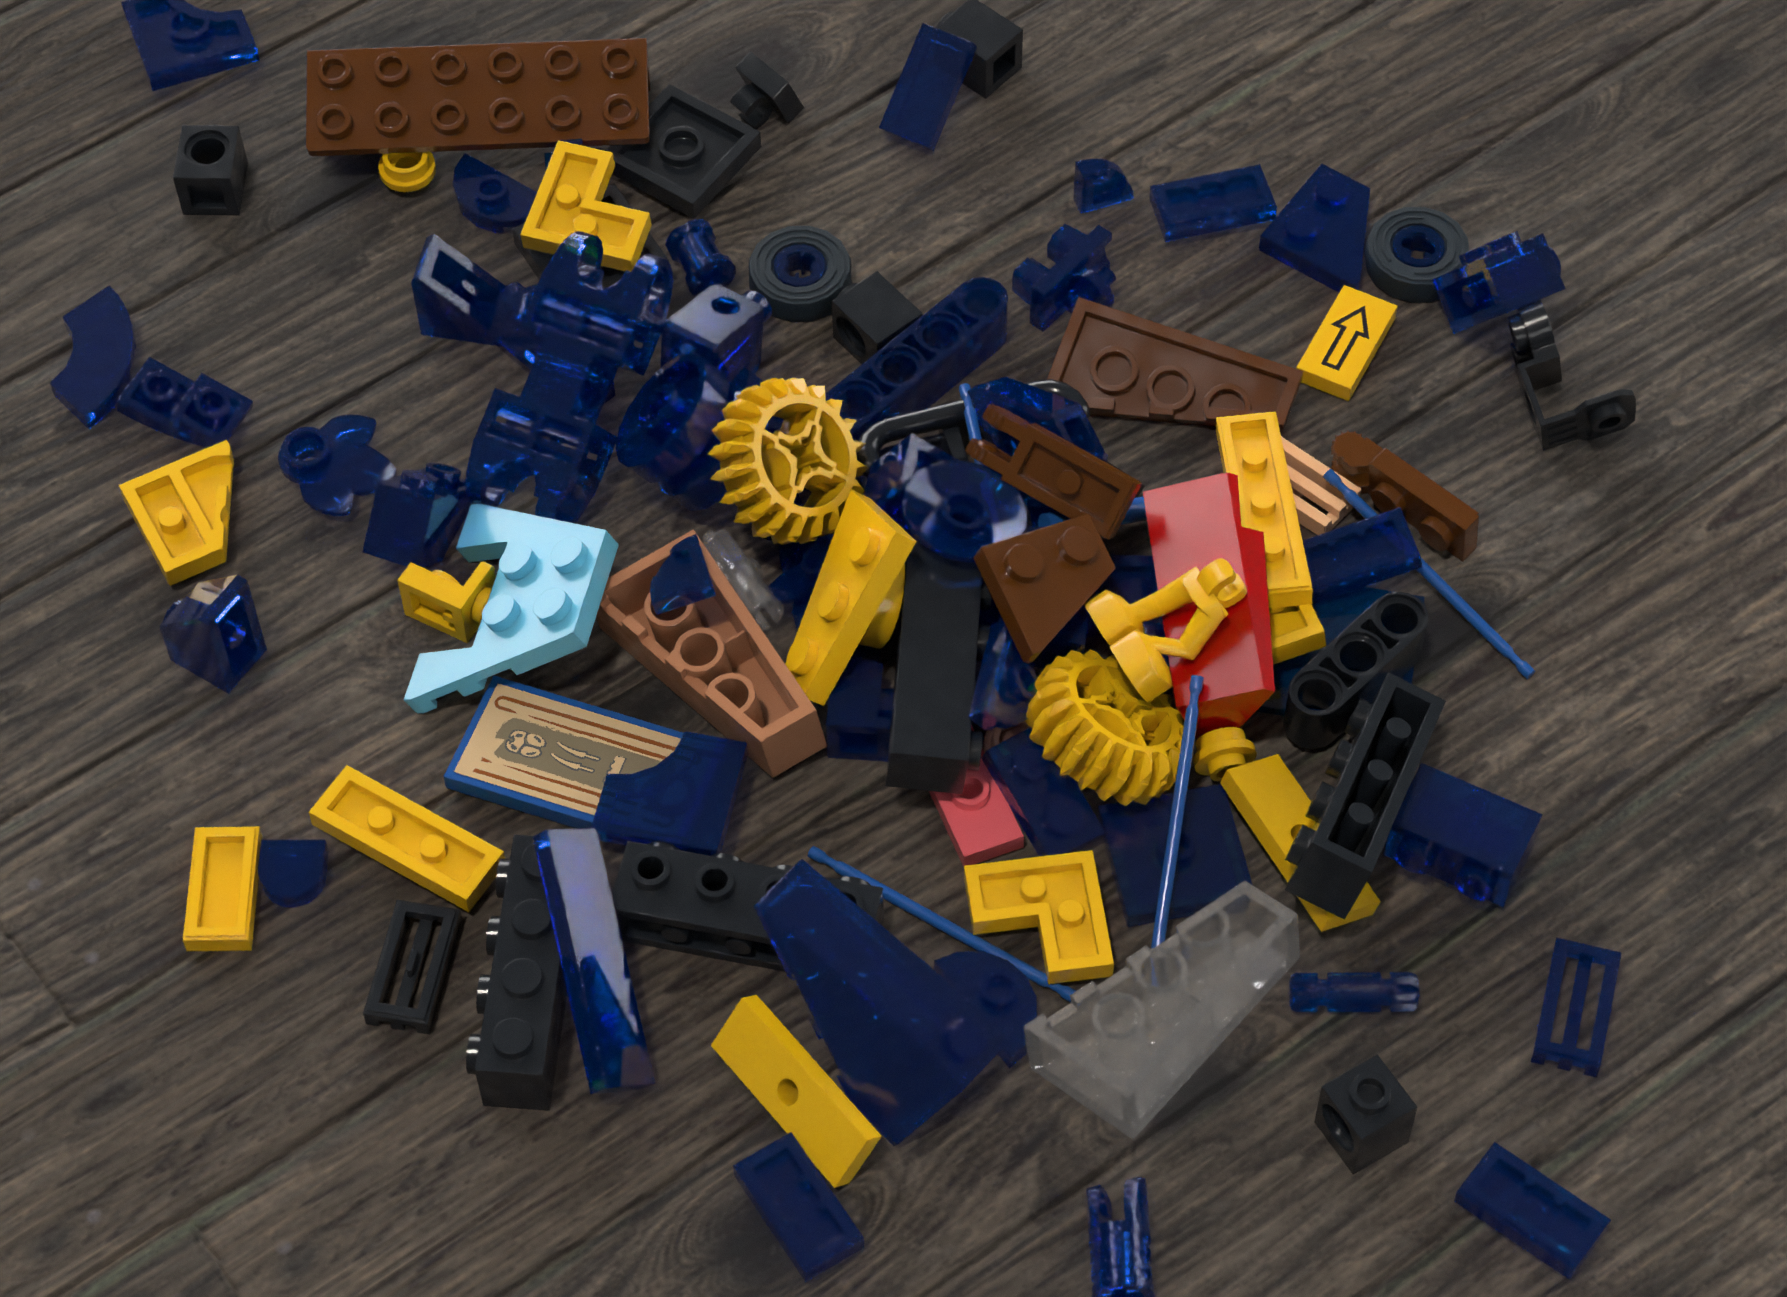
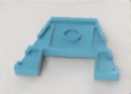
M471 504L456 549L469 563L500 558L499 569L488 602L482 611V619L472 647L419 654L404 701L417 714L426 713L437 708L436 698L456 690L464 697L484 689L487 678L511 668L516 675H519L587 647L619 544L604 529L483 504Z

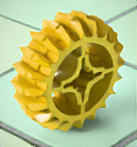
M783 378L768 379L761 382L760 386L753 385L742 390L741 394L737 395V400L728 403L721 410L725 420L719 422L711 430L721 444L714 446L708 453L709 456L720 462V470H717L710 479L724 482L727 490L719 503L727 505L735 503L738 508L734 523L748 524L752 522L753 537L766 538L771 536L773 544L779 543L783 545L792 542L805 544L815 541L818 536L828 535L836 530L851 489L860 494L865 492L855 478L862 476L868 469L867 466L857 460L856 452H859L866 443L853 440L850 430L857 420L841 418L840 410L843 400L829 399L826 401L825 386L811 385L807 387L804 378H790L787 380ZM772 416L784 419L781 429L774 431L773 434L765 430ZM804 488L812 492L803 507L794 504L796 494L803 492Z
M1091 649L1084 655L1081 652L1071 650L1065 657L1057 656L1051 664L1046 665L1029 690L1030 694L1024 702L1028 710L1023 719L1032 728L1029 738L1034 743L1044 747L1042 758L1054 761L1061 768L1060 776L1069 775L1078 782L1080 790L1086 787L1095 790L1103 801L1113 796L1124 806H1127L1133 800L1146 805L1153 797L1159 798L1165 790L1168 791L1176 781L1184 719L1178 710L1171 707L1173 699L1171 695L1161 694L1151 702H1146L1134 688L1114 655L1104 660L1098 652Z

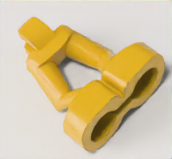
M1219 558L1208 564L1201 571H1199L1197 566L1156 592L1131 604L1120 595L1104 590L1084 605L1100 633L1110 645L1109 647L1137 692L1149 703L1173 687L1170 670L1162 654L1194 660L1223 618L1229 615L1225 608L1234 605L1244 598L1247 589L1229 562ZM1191 602L1197 605L1198 608L1180 639L1145 634L1143 622L1167 615Z

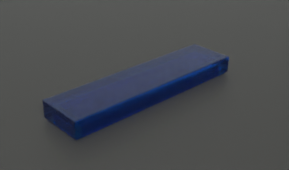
M547 829L532 836L590 1093L600 1094L643 1089L655 1084V1079L597 829Z

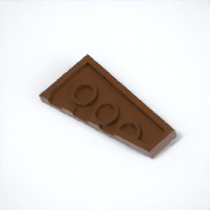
M1078 297L1047 379L1065 382L1078 390L1089 406L1090 415L1216 426V417L1276 411L1280 432H1283L1303 379V371ZM1038 404V409L1051 408L1063 411L1061 407L1055 404Z

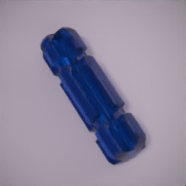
M1327 972V979H1318V973H1294L1289 979L1288 996L1290 1008L1295 1012H1318V1006H1326L1327 1012H1381V1005H1389L1391 1012H1402L1417 1009L1420 1000L1418 977L1412 972H1390V978L1381 979L1380 972Z

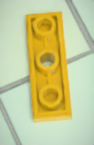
M1279 754L1227 769L1220 782L1221 786L1283 877L1289 882L1296 865L1286 861L1285 858L1301 826L1305 825L1313 829L1315 821L1305 817L1311 800ZM1366 882L1344 920L1298 897L1321 932L1371 916L1381 902L1368 882Z
M757 994L741 998L712 1042L711 1047L834 1188L849 1184L881 1139V1134Z

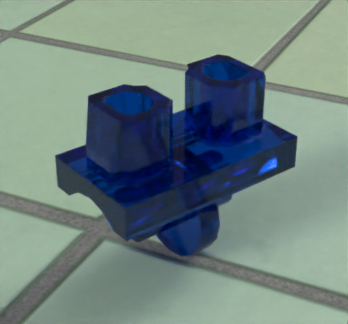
M1065 223L1052 235L1047 244V257L1056 263L1053 267L1048 269L1035 259L1026 258L1014 269L1012 291L1030 305V324L1042 332L1045 331L1066 310L1072 314L1078 297L1111 308L1113 307L1114 295L1110 286L1116 281V276L1110 270V262L1105 252V246L1112 240V233L1098 225L1086 235Z

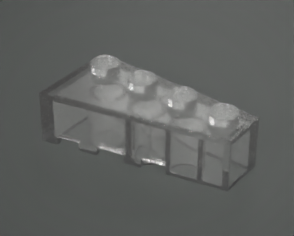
M1243 881L1176 926L1177 933L1155 948L1149 949L1146 945L1126 958V967L1099 985L1091 981L1071 994V1003L1048 1018L1041 1014L1024 1025L1030 1068L1134 1140L1300 958L1298 914L1247 881Z

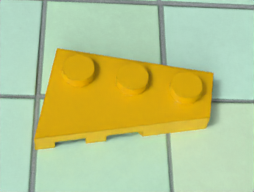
M852 489L849 492L785 663L808 699L822 706L825 705L916 543V540L871 498Z

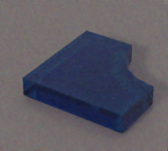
M126 0L121 2L125 19L152 91L260 61L256 44L242 9L225 12L203 10L184 0Z
M685 731L675 751L658 765L633 774H607L591 826L592 839L627 845L628 841L643 844L660 841L672 844L681 851L708 856L721 853L748 757L747 742Z

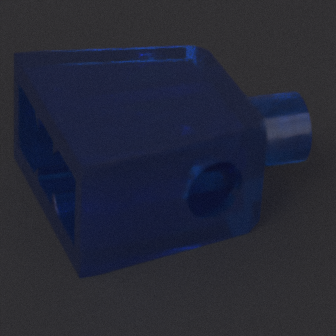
M711 285L662 324L659 407L707 431L723 414L721 410L736 398L757 372L761 363L763 325L772 315L771 305L762 294L756 291H747L740 295L724 286Z

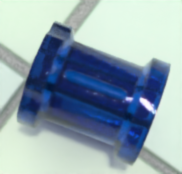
M702 219L691 220L675 228L668 236L665 246L672 260L679 262L686 273L685 283L688 290L694 296L709 297L721 292L733 281L736 267L729 256L721 254L715 244L716 236L708 221Z

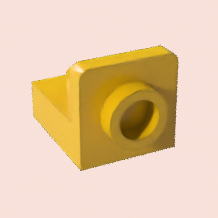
M482 561L464 586H462L453 576L444 571L433 570L431 572L410 562L397 580L404 613L415 620L468 643L479 628L482 611L488 602L496 574L494 566Z

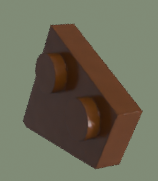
M1090 514L982 546L973 557L1024 664L1033 662L1040 655L1044 648L1116 569Z

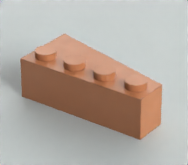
M694 529L608 577L596 615L600 629L772 778L827 747L815 707Z

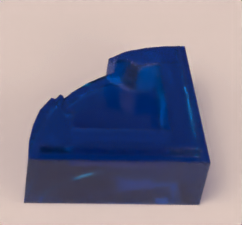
M1086 159L1075 162L1073 200L1080 213L1090 212L1134 198L1133 189L1123 170L1117 164L1103 159Z
M697 534L689 536L674 545L670 550L671 555L664 561L657 574L653 576L650 585V596L656 615L716 596Z

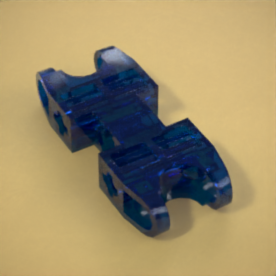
M577 231L570 234L561 243L541 275L520 326L543 340L522 393L519 397L495 388L473 440L465 478L466 494L472 504L498 507L508 491L514 492L520 482L534 475L536 483L534 496L538 498L535 515L576 524L595 495L618 440V437L596 425L617 370L621 368L644 376L665 326L673 289V272L671 264L667 259L646 254L636 262L632 271L626 270L622 278L613 286L603 288L604 271L600 269L603 259V245L600 238L583 231ZM543 304L550 306L552 312L542 309ZM634 341L642 343V348L633 345ZM497 416L506 418V424L496 421ZM520 427V428H523V429L528 430V431H530V432L528 433V432H526V431H523V430H520V429H517V428ZM563 443H564V444H567V445H570V446H572V447H575L576 450L573 449V448L564 446ZM588 452L597 455V459L587 458Z

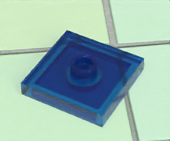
M1221 784L1187 790L1168 920L1253 905L1255 891L1226 791ZM1174 792L1162 794L1159 798L1153 797L1146 805L1133 800L1127 806L1116 802L1099 805L1098 820L1127 927L1155 922Z

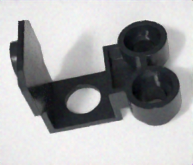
M1541 300L1517 307V314L1507 317L1508 327L1513 340L1510 343V349L1519 374L1520 390L1543 451L1577 439H1596L1623 430L1635 421L1636 398L1632 390L1619 389L1585 400L1574 410L1544 419L1534 391L1562 382L1560 355L1555 344L1546 310Z

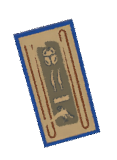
M493 676L443 777L445 786L448 789L625 844L628 841L643 844L660 841L672 844L681 851H687L726 764L728 750L726 745Z

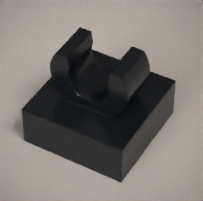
M751 51L735 67L746 85L734 94L730 103L741 112L739 114L740 118L752 128L757 130L769 119L772 110L787 123H790L804 108L789 82Z

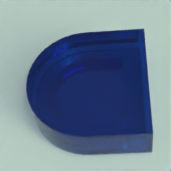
M261 840L258 875L265 895L272 902L284 907H298L311 902L321 893L326 882L329 854L326 840Z

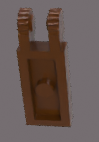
M989 404L982 416L984 420L995 429L1009 434L1020 442L1012 457L998 449L994 444L976 438L970 440L965 452L970 457L1002 474L1001 480L1070 519L1090 514L1099 535L1107 539L1114 538L1142 482L1036 423L1030 424L1025 419L1004 408Z
M1347 430L1345 433L1341 432L1339 436L1335 435V440H1332L1331 455H1333L1334 460L1332 461L1331 469L1361 488V494L1368 493L1373 503L1381 512L1392 518L1399 516L1416 528L1423 540L1432 548L1438 551L1446 550L1462 562L1476 549L1479 512L1387 448H1381L1367 437L1362 438L1361 433L1357 434L1356 431L1349 432Z

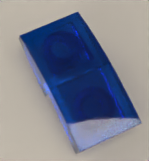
M151 357L146 360L117 399V411L171 437L207 448L224 440L228 441L253 407L252 400L203 373L200 374L196 381H193Z

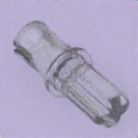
M721 529L715 533L712 530L706 532L703 535L705 540L703 542L704 546L762 631L768 630L771 626L760 612L761 608H765L777 624L783 616L784 607L762 579L763 570L759 562L753 558H748L731 533L726 529Z

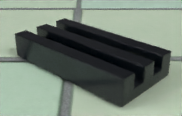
M397 899L363 1011L367 1025L379 1026L380 1021L390 1022L391 1029L405 1030V1026L408 1025L416 1027L417 1033L430 1035L463 921L460 909ZM410 919H420L395 1005L385 1004ZM440 922L442 923L418 1008H411L435 923Z

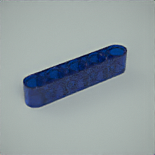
M985 277L972 278L962 283L825 394L826 401L829 399L843 400L840 410L841 418L857 420L850 430L853 440L858 441L860 435L870 425L883 419L929 408L995 354L1005 344L1007 338L1008 294L1001 283L992 278Z

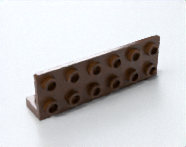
M647 38L307 50L306 148L310 156L549 148L556 147L558 140L582 146L646 144L650 140L648 91H651Z

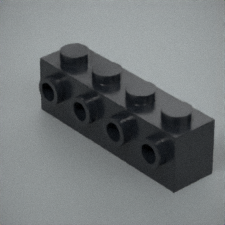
M916 540L905 563V585L900 611L885 786L962 794L967 770L979 771L983 732L971 731L972 715L983 716L986 678L975 677L976 662L986 663L990 625L979 624L980 610L990 611L992 596L973 558L981 548L980 546L976 548H963L928 541L929 543L924 545L919 540ZM944 552L953 553L959 557V560L942 556L941 554Z
M1389 672L1371 703L1362 698L1359 699L1343 731L1354 737L1352 743L1341 739L1324 773L1335 779L1333 785L1321 782L1305 814V817L1315 821L1313 829L1305 825L1301 826L1285 858L1286 861L1296 865L1285 888L1286 891L1345 920L1373 872L1445 705V700Z
M514 835L510 859L499 860L496 876L497 898H503L501 915L490 916L486 937L487 955L494 956L491 975L481 974L477 987V1013L484 1014L481 1034L470 1035L466 1055L467 1074L476 1075L483 1106L550 1111L585 882L579 839Z
M660 841L648 844L627 842L608 906L613 940L863 987L868 986L884 921L883 888L871 886L860 878L845 876L833 879L807 874L804 870L791 865L768 867L746 863L740 858L726 853H715L711 856L681 851L672 844Z

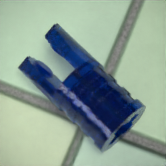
M1142 1176L1124 1181L1125 1220H1112V1206L1104 1187L1098 1185L1086 1189L1089 1247L1091 1248L1090 1262L1093 1265L1091 1268L1092 1297H1155L1154 1285L1152 1283V1267L1150 1266L1152 1258L1151 1249L1149 1248L1151 1232L1148 1188L1146 1178H1142Z

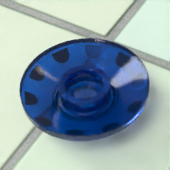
M966 461L940 462L922 469L909 481L902 500V513L905 523L912 535L922 545L945 558L975 563L973 557L982 546L1023 534L1027 523V512L1025 503L1018 490L1001 480L1002 475L988 467Z

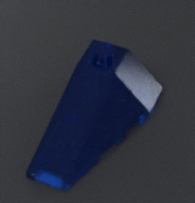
M803 859L799 860L754 905L788 978L796 981L813 1016L809 1021L818 1039H824L841 1073L837 1078L846 1096L893 1146L902 1142L962 1092L1008 1043L963 993Z

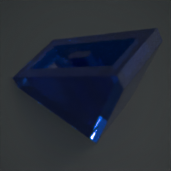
M434 233L428 236L411 282L421 335L500 347L507 344L522 297Z

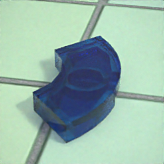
M110 285L62 317L66 330L73 340V351L66 367L50 382L54 396L88 429L101 421L124 394L131 380L130 370L136 349V338L128 311L119 295Z

